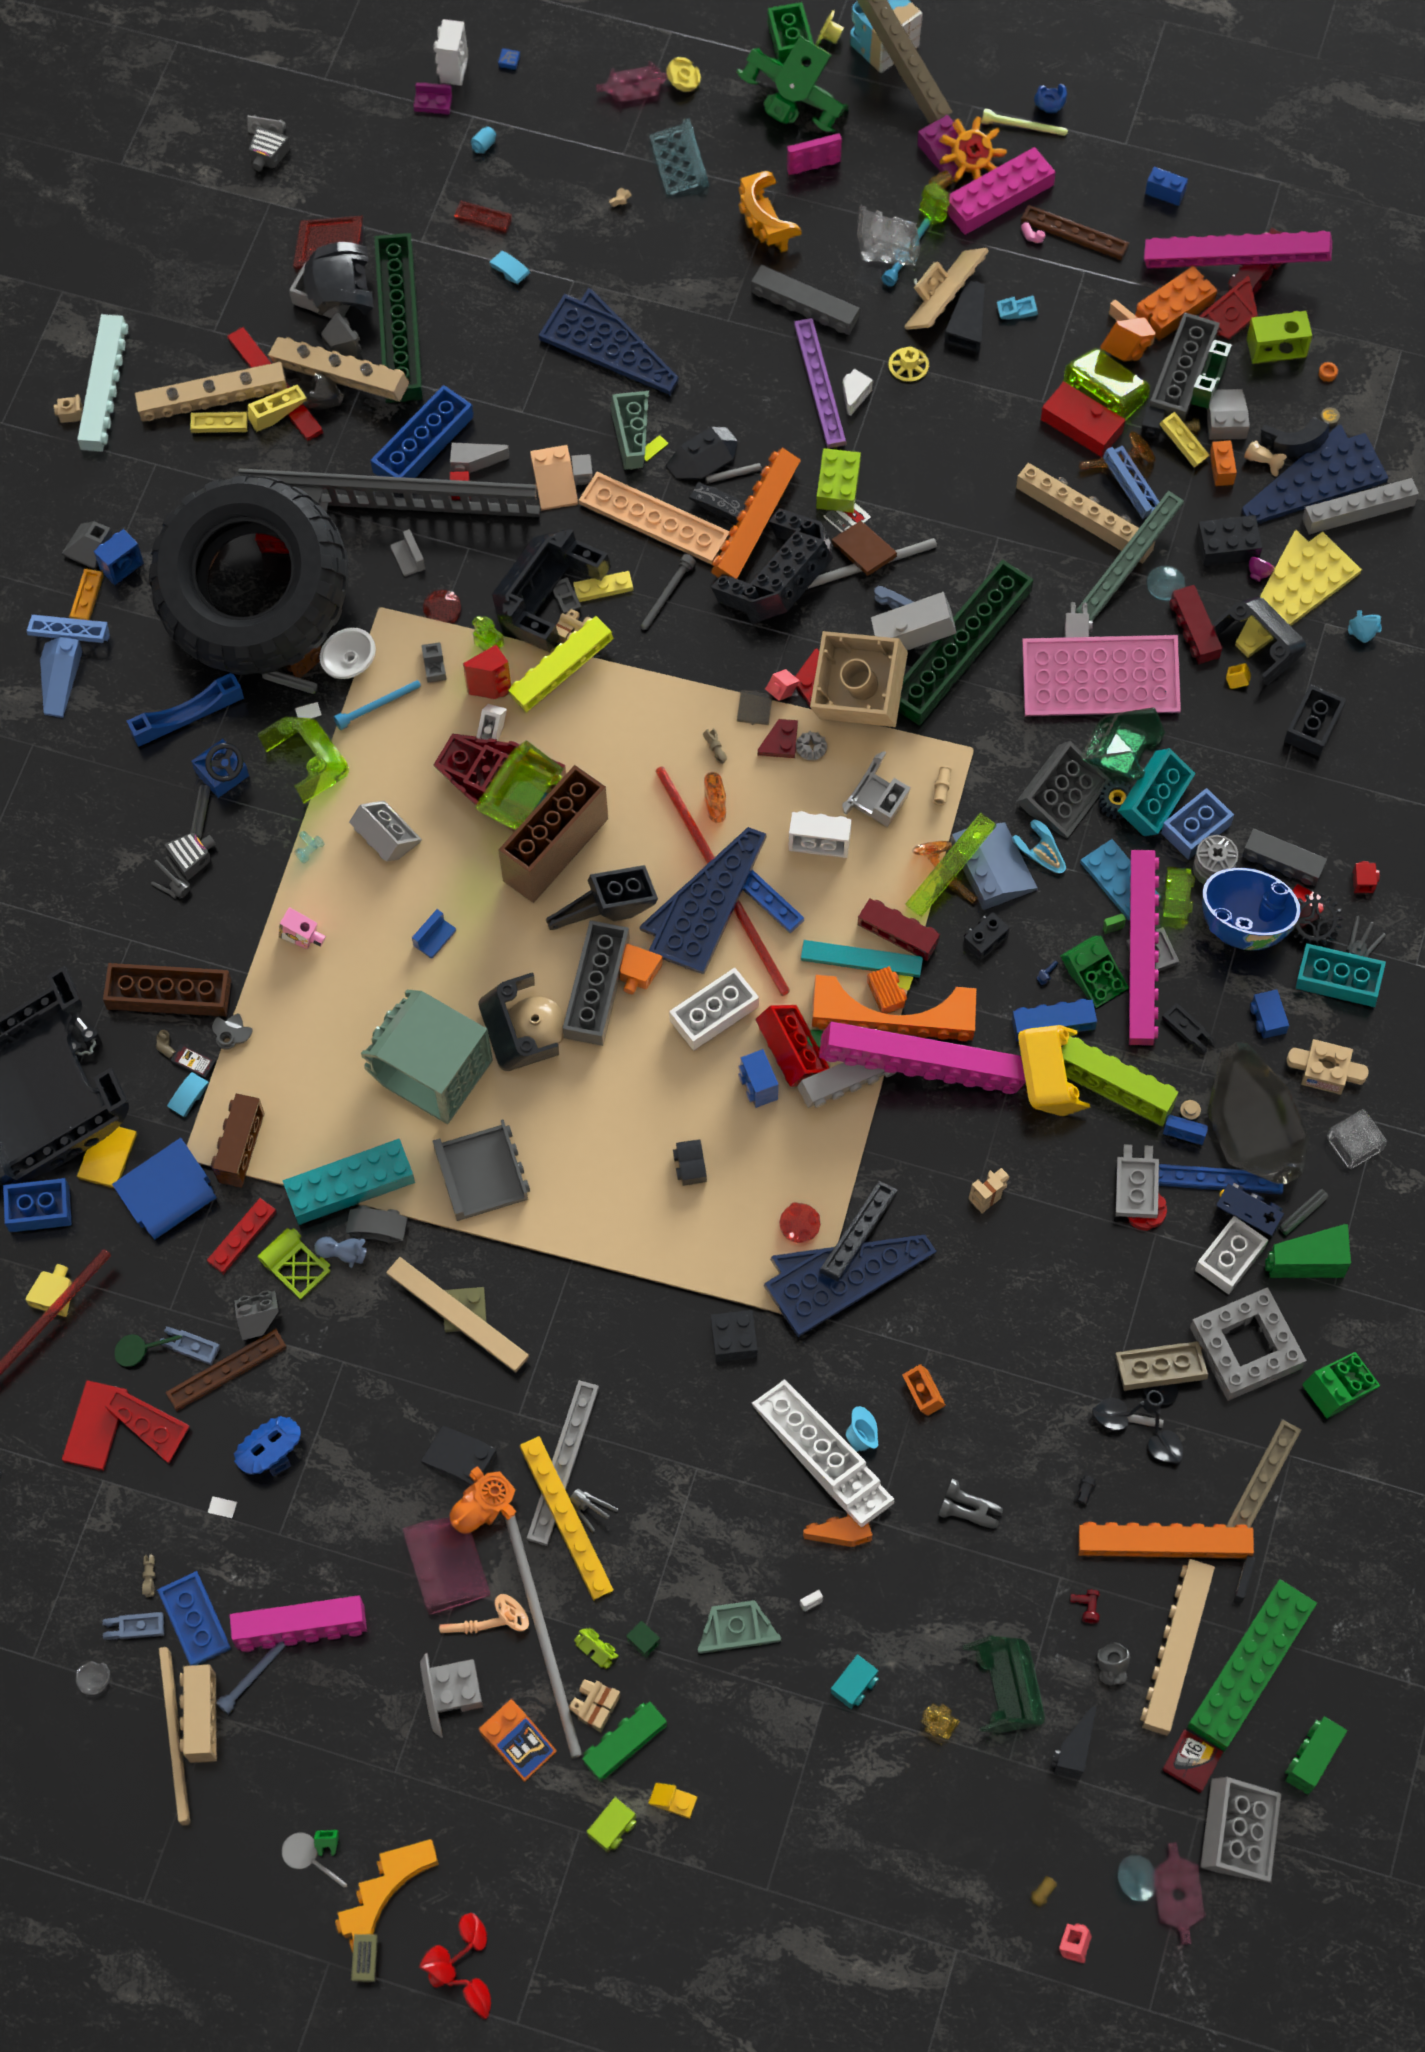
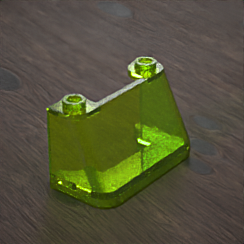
M1091 349L1071 361L1065 368L1063 382L1072 387L1076 384L1075 387L1078 389L1081 386L1085 387L1107 403L1109 410H1113L1114 413L1126 420L1150 394L1149 384L1145 380H1141L1106 355L1102 349Z
M526 740L510 753L477 802L475 809L516 831L533 812L548 787L552 784L556 786L562 778L560 774L564 768Z

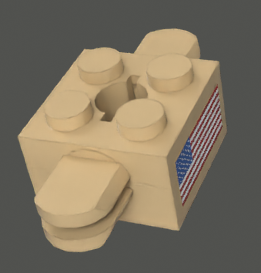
M1313 1039L1309 1051L1292 1048L1287 1056L1289 1067L1304 1071L1301 1085L1340 1095L1346 1081L1361 1085L1368 1076L1367 1066L1350 1062L1353 1049Z

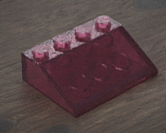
M450 1517L425 1521L402 1528L429 1615L491 1595L472 1533L462 1534L455 1530L451 1525Z

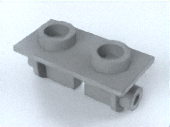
M255 115L247 116L248 133L254 134L258 126L283 135L286 123L282 120L260 118Z

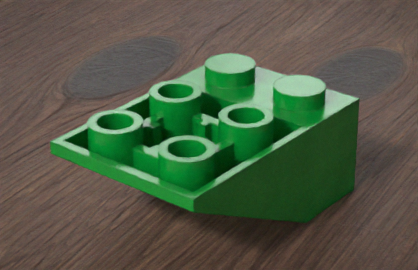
M1092 936L1060 955L1069 974L1089 1000L1093 999L1095 1008L1129 988L1101 936Z
M1356 1352L1315 1371L1302 1384L1326 1418L1343 1411L1380 1387V1384Z

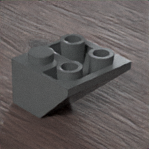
M336 313L321 333L324 346L330 352L336 351L343 356L348 357L350 355L357 360H361L360 351L362 349L358 343L360 338L357 332L350 329V324L345 317L342 318L339 313Z
M95 521L81 524L62 552V555L92 569H96L98 563L94 551L100 544H104L113 536L111 529Z
M263 1291L258 1295L242 1296L238 1300H234L236 1319L242 1340L263 1335L279 1312L275 1291Z

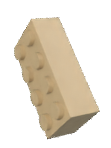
M211 1665L184 1666V1673H180V1686H183L184 1695H180V1707L184 1710V1717H180V1729L184 1732V1739H180V1751L183 1752L184 1757L190 1763L217 1761L216 1673Z

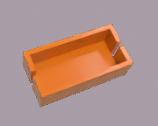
M1192 266L1139 302L1135 316L1137 318H1146L1148 323L1150 321L1149 325L1155 332V337L1160 341L1179 328L1184 312L1196 316L1214 304L1217 289L1207 279L1204 280V276Z

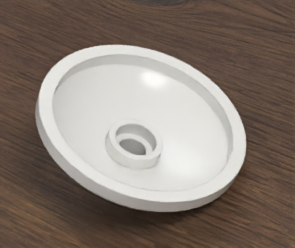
M346 628L330 636L322 646L320 651L321 666L328 675L334 678L347 679L355 677L365 671L372 663L376 652L375 642L371 635L362 629Z

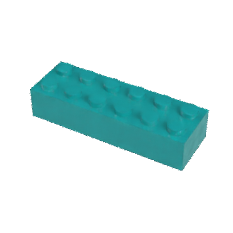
M400 1138L282 1180L298 1225L415 1183L414 1175Z

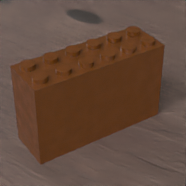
M574 765L498 849L503 882L534 903L608 820L606 786Z

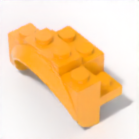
M763 171L741 178L740 187L738 188L741 196L739 209L741 214L746 216L745 220L748 228H752L755 237L758 236L761 243L766 241L768 246L775 244V246H779L781 252L788 250V239L801 235L802 232L795 223L779 220L768 197H763L764 189L776 184L773 174L769 171Z

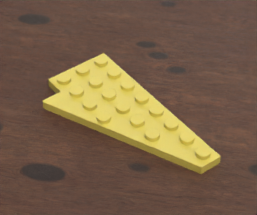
M1296 530L1260 597L1265 599L1292 626L1361 574L1362 569L1324 532H1321L1308 542ZM1250 616L1235 646L1249 658L1274 638Z

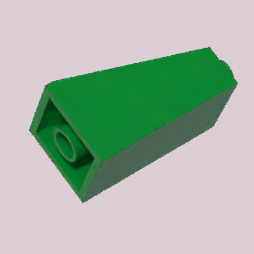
M1348 1224L1274 1244L1271 1252H1268V1259H1265V1270L1269 1271V1278H1344L1351 1265Z

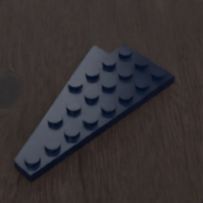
M590 288L587 289L581 301L564 294L539 334V340L668 395H671L679 381V377Z
M1340 424L1329 433V437L1321 447L1299 458L1242 507L1241 512L1243 516L1255 515L1257 524L1305 509L1307 506L1333 500L1386 483L1388 476L1366 433L1348 438Z
M747 827L640 925V931L655 936L649 949L650 952L661 955L663 960L705 974L766 840V833Z
M926 1235L867 1242L862 1245L838 1282L820 1273V1268L835 1247L773 1255L770 1260L780 1274L764 1283V1287L797 1337L930 1258L937 1251Z

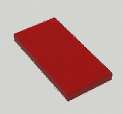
M86 1381L62 1457L63 1462L104 1471L119 1423V1419L105 1407V1403L114 1386ZM119 1388L124 1392L128 1393L127 1389Z

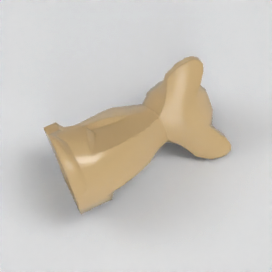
M1255 441L1247 448L1244 458L1249 461L1269 463L1271 473L1276 477L1278 476V470L1283 467L1287 456L1284 454L1273 455L1267 448L1260 446L1258 441Z

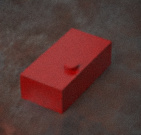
M1063 382L1043 405L1041 420L1100 457L1104 456L1105 451L1123 433L1126 420L1066 382Z

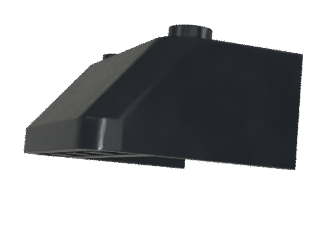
M1253 597L1234 604L1212 625L1216 635L1219 636L1235 620L1242 622L1252 616L1277 641L1270 649V655L1275 663L1262 674L1264 684L1268 686L1305 653L1306 643L1265 599Z
M533 972L500 983L482 996L478 1003L485 1028L488 1029L489 1039L498 1066L504 1071H511L559 1055L558 1043L538 1048L535 1040L531 1037L524 1036L517 1039L505 1004L515 999L517 991L535 986Z

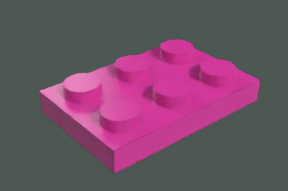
M840 134L788 146L787 170L789 175L841 162L842 139Z

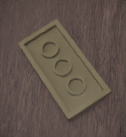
M1199 1341L1116 1352V1361L1124 1391L1208 1379Z

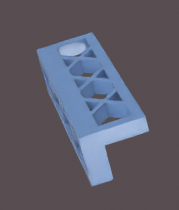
M1123 446L1115 450L1113 447L1107 449L1103 456L1104 461L1142 519L1146 518L1158 505L1159 500ZM1119 453L1124 457V463L1118 456ZM1128 470H1132V471H1133V473L1135 474V475H1134V479H1133V477L1131 476V474L1129 473ZM1138 485L1143 486L1144 494L1142 493ZM1148 500L1152 501L1155 507L1152 508Z
M32 615L27 628V635L65 637L79 641L99 643L108 641L110 636L108 622Z

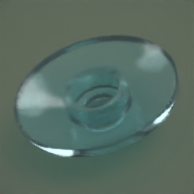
M1160 566L1149 573L1147 587L1153 596L1162 600H1170L1174 590L1185 587V579L1176 568Z
M1139 1855L1126 1857L1121 1862L1118 1869V1880L1124 1893L1138 1901L1150 1898L1157 1887V1875L1152 1864Z

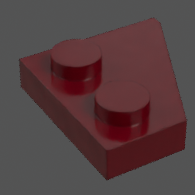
M778 719L758 748L757 756L795 758L798 720Z

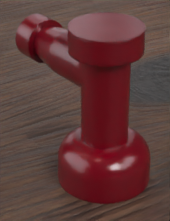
M1087 1590L1086 1595L1071 1594L1070 1602L1088 1604L1087 1611L1082 1615V1621L1086 1623H1099L1100 1616L1096 1612L1097 1597L1100 1595L1098 1590Z

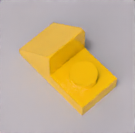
M655 1783L648 1804L690 1819L697 1796L677 1790L674 1785Z

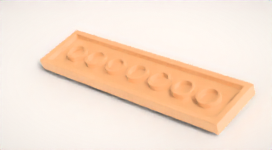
M599 472L595 473L579 499L580 505L709 564L713 563L721 551L722 544L730 536L728 535L729 531Z

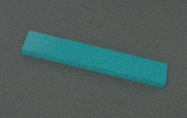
M804 940L801 961L869 971H879L889 966L891 971L896 972L897 975L920 978L923 957L809 940Z

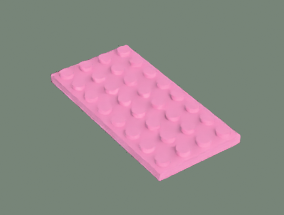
M1178 635L1022 639L1025 716L1181 712Z

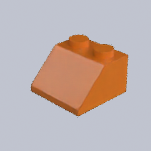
M1146 318L1117 321L1100 348L1123 361H1137L1143 356L1144 351L1151 344L1156 334Z

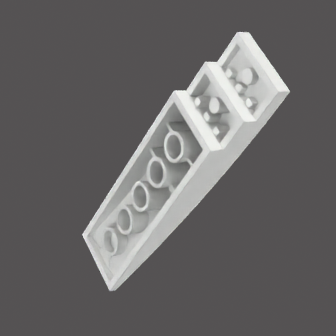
M786 1380L780 1382L752 1403L753 1407L785 1445L861 1528L894 1504V1498L880 1485V1480L866 1467V1461Z

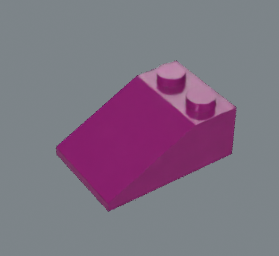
M946 115L918 131L917 145L946 179L951 181L954 179V175L959 167L954 161L940 164L939 161L942 157L952 154V147L939 142V139L942 135L957 139L959 136L952 125L954 121Z

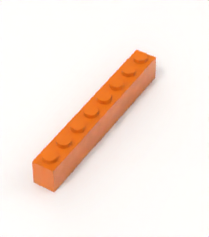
M783 447L777 452L774 451L769 457L770 464L762 470L760 474L762 476L761 480L756 482L752 489L754 491L753 495H750L744 504L746 505L745 510H742L737 516L736 520H738V523L730 529L728 541L726 540L722 544L720 556L717 555L712 563L714 567L711 573L718 578L722 574L735 579L738 578L801 461Z
M1085 1522L1083 1525H1079V1556L1246 1559L1247 1555L1253 1557L1254 1554L1253 1528H1248L1247 1525L1226 1527L1223 1524H1216L1213 1527H1204L1203 1524H1193L1191 1527H1183L1182 1524L1178 1523L1170 1524V1526H1161L1159 1523H1150L1148 1526H1139L1138 1523H1127L1126 1526H1118L1114 1522H1108L1105 1525Z

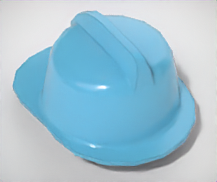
M861 1406L855 1407L852 1410V1423L846 1431L847 1440L856 1452L878 1446L877 1423L872 1414Z

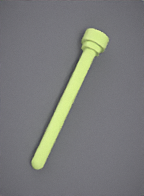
M984 109L982 124L989 125V123L993 124V122L1063 136L1068 133L1065 128L999 116L991 112L992 110Z

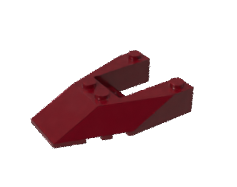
M453 733L433 764L471 802L514 832L534 811L505 798L518 774L551 789L566 775V766L514 741H509L508 743L492 738L485 740L478 739L476 736Z

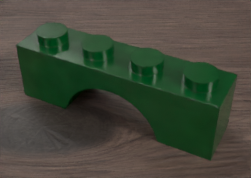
M1217 340L1213 341L1202 375L1198 376L1194 385L1190 404L1209 408L1227 366L1231 344Z

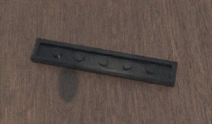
M881 1181L877 1183L820 1268L821 1274L837 1282L840 1280L897 1194V1189Z

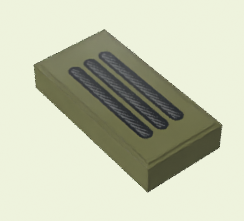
M354 1934L352 1982H375L377 1935Z

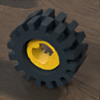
M1115 780V784L1111 781L1108 786L1104 785L1100 793L1099 807L1102 808L1101 811L1103 813L1107 812L1106 816L1109 817L1112 814L1113 819H1116V815H1119V819L1123 818L1118 810L1130 793L1131 785L1125 786L1124 781L1119 784V780ZM1114 796L1121 797V801L1119 803L1114 802Z

